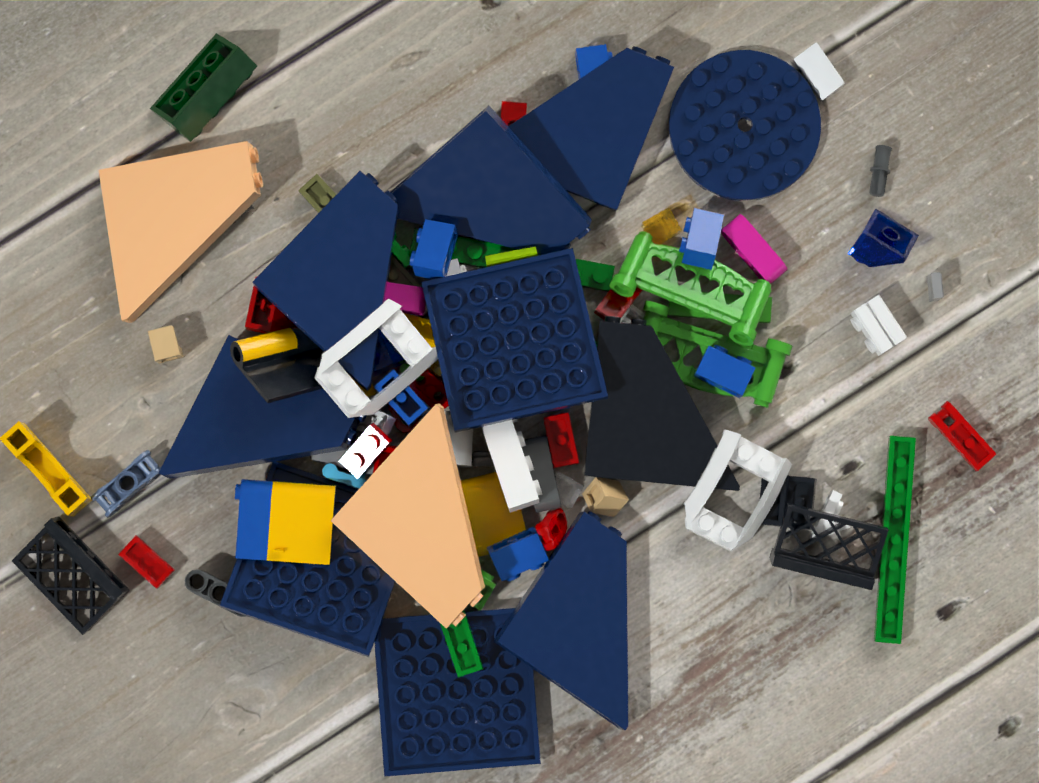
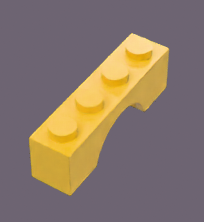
M18 421L0 437V440L12 454L39 479L49 492L51 498L67 516L74 517L92 501L85 490L25 423Z

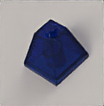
M875 208L848 254L857 262L863 263L868 267L901 264L906 261L919 235Z

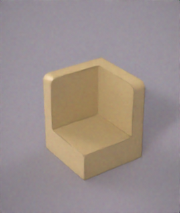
M172 325L148 331L154 359L158 364L184 358Z
M595 477L582 493L591 512L615 517L629 500L619 481Z

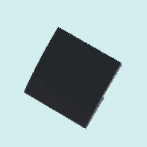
M787 475L773 506L761 525L780 527L787 503L814 509L817 479ZM763 478L761 481L760 499L769 481ZM792 511L789 522L795 528L804 523L806 519L803 514ZM810 526L804 528L805 530H812Z

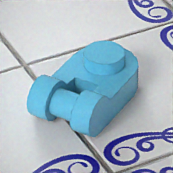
M331 463L326 464L322 470L323 475L327 479L360 489L367 481L364 479L365 474L357 479L351 472L349 474L340 472Z

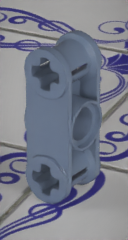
M149 450L141 453L127 468L91 496L92 501H97L104 509L107 518L118 512L127 501L161 475L159 474L161 467L150 456L151 452ZM145 463L151 468V471L145 466ZM127 477H132L134 479L133 488L123 490L122 481ZM105 496H106L107 499L111 502V505H110V504L108 503V501L105 499Z

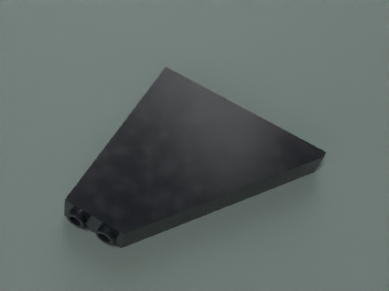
M605 316V321L599 320L597 352L608 398L591 402L584 476L695 487L715 448L718 447L653 327L646 325L647 320L631 318V323L620 322L621 317ZM727 465L714 489L740 490V485L729 465Z

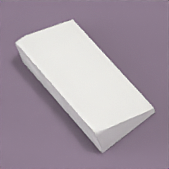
M817 42L793 59L821 101L844 86L843 79Z

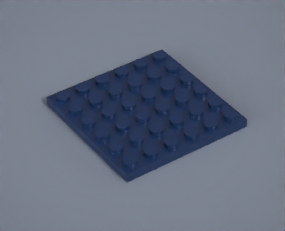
M573 248L421 282L455 433L608 398Z
M279 462L272 463L266 481L336 486L333 517L359 490ZM333 524L330 565L237 558L220 607L369 657L396 581Z
M515 608L465 612L484 669L461 677L457 676L441 624L432 615L382 619L374 644L384 777L541 764L533 669L493 642Z

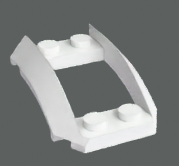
M390 299L383 302L379 308L366 317L353 330L322 354L320 366L317 368L315 379L348 418L374 414L438 359L436 347L431 348L400 310L402 306ZM379 328L410 366L369 400L339 364L338 360Z
M725 429L719 445L715 448L701 478L688 499L684 502L686 512L685 527L687 530L729 551H733L752 539L773 506L792 463L787 458H781L741 437V434ZM729 461L769 481L760 501L744 527L703 507L719 482Z

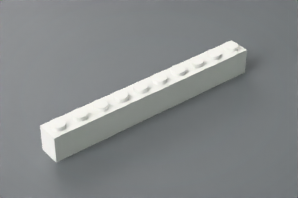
M456 258L451 260L447 276L467 272L465 265L460 266ZM517 419L481 427L510 513L538 504V496L542 495L538 480L533 481L530 471L534 470L529 455L524 456L521 448L526 446L522 432H516L513 424L518 422Z

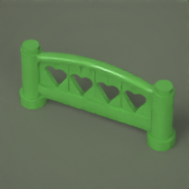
M640 231L635 236L619 273L615 274L609 286L613 292L623 297H631L636 287L731 325L729 337L734 342L745 346L753 344L757 335L755 329L771 293V284L768 281L759 279L753 284L736 271L714 260L712 270L682 263L683 253L679 252L678 247L654 244L652 235L644 231ZM659 257L662 261H669L672 267L655 276L651 259ZM681 266L686 271H693L696 276L686 283L678 285L675 268ZM706 276L710 281L716 280L719 283V287L702 295L699 277ZM730 286L733 290H740L743 296L727 305L723 287Z
M645 301L643 320H647L646 325L653 327L661 344L664 346L675 337L680 358L677 362H672L684 385L708 393L733 396L693 377L697 369L693 365L686 366L683 363V358L698 345L702 357L708 346L714 347V345H718L727 349L728 355L734 358L742 356L752 362L751 366L755 367L752 374L753 382L747 385L742 397H753L755 399L753 404L765 408L772 404L785 358L790 356L792 345L768 338L765 348L754 344L750 346L741 345L734 342L728 336L667 318L670 310L669 307L656 302Z

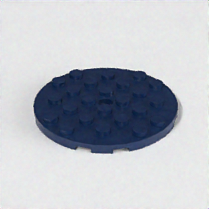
M729 51L702 62L681 83L673 99L669 114L670 143L676 160L683 171L702 189L729 200H761L779 194L789 188L809 167L820 141V110L816 97L807 81L787 62L760 51ZM740 119L751 121L752 128L750 131L743 132L738 128Z

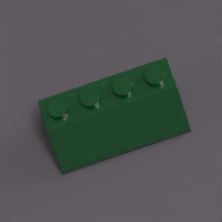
M216 33L150 109L177 133L191 142L201 134L205 125L217 116L220 108L235 95L236 90L242 83L251 77L257 65L240 47Z

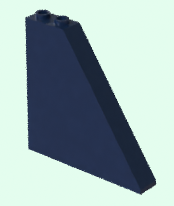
M633 46L632 49L626 48L508 126L567 192L614 211L618 209L674 69V66L669 65L670 60L661 56H656L655 59L646 55L647 51Z
M489 105L390 191L398 200L396 202L399 210L397 219L424 225L425 219L454 224L459 235L518 250L536 246L538 255L569 249L572 240L576 237L581 239L590 231L589 226L592 220Z
M359 171L252 282L260 293L324 352L353 330L385 301L399 211L396 204L398 200L388 190L383 192L377 186L379 182L370 173L365 175ZM379 328L338 360L344 370L367 392L372 384L380 333Z
M228 335L159 474L173 479L346 450L348 445L351 446L354 443L358 433L356 429L360 422H364L367 415L348 418L324 389L267 403L233 362L230 346L233 341L239 339Z
M588 511V513L580 512L493 642L618 729L626 731L628 728L627 541L621 538L622 533L612 526L607 528L601 524L600 521L602 519L591 511Z

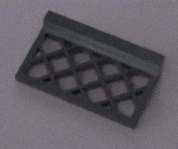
M787 503L776 543L771 550L769 558L774 567L872 590L875 583L874 575L889 530L887 527ZM792 511L803 514L806 519L804 523L795 528L789 522ZM820 519L828 520L831 528L818 534L812 524ZM845 525L853 526L856 534L843 540L837 530ZM810 526L815 536L802 543L796 532ZM871 531L880 533L878 541L870 546H867L862 537ZM835 532L840 543L827 549L821 539ZM791 535H794L799 543L798 546L791 550L781 548L783 540ZM860 538L865 549L851 555L846 545ZM819 541L824 551L816 556L809 555L805 547ZM844 547L849 557L841 562L834 561L830 554ZM869 553L872 559L870 568L858 567L855 560Z
M58 516L51 518L44 525L45 527L16 555L12 562L66 619L84 635L130 590ZM47 533L54 539V550H42V538ZM28 553H36L37 568H28L21 560ZM42 554H54V568H42ZM59 554H68L72 558V569L59 568ZM42 572H54V587H46L42 583ZM59 572H72V587H59ZM77 572H85L90 577V587H77ZM59 590L72 591V605H63L60 602ZM77 591H90V605H77ZM95 591H104L110 600L104 606H95ZM77 609H90V621L85 626L77 619Z

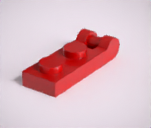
M946 401L941 406L942 409L937 414L933 413L930 415L928 420L977 472L996 455V452L950 402ZM951 417L954 422L948 427L944 420Z

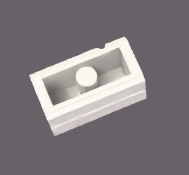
M877 295L850 313L853 317L850 319L856 331L863 332L867 338L864 341L865 345L872 354L876 352L880 356L907 338L880 295Z

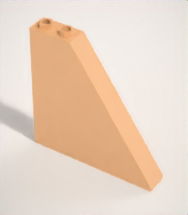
M244 141L99 170L122 321L127 323L134 322L261 196L260 188L263 187V180L260 172L257 173L256 163L259 162V155L256 147L253 148V145Z
M439 403L435 404L332 518L331 522L436 620L447 628L451 624L456 627L466 616L463 610L469 604L474 607L481 600L483 595L480 592L485 588L444 407Z

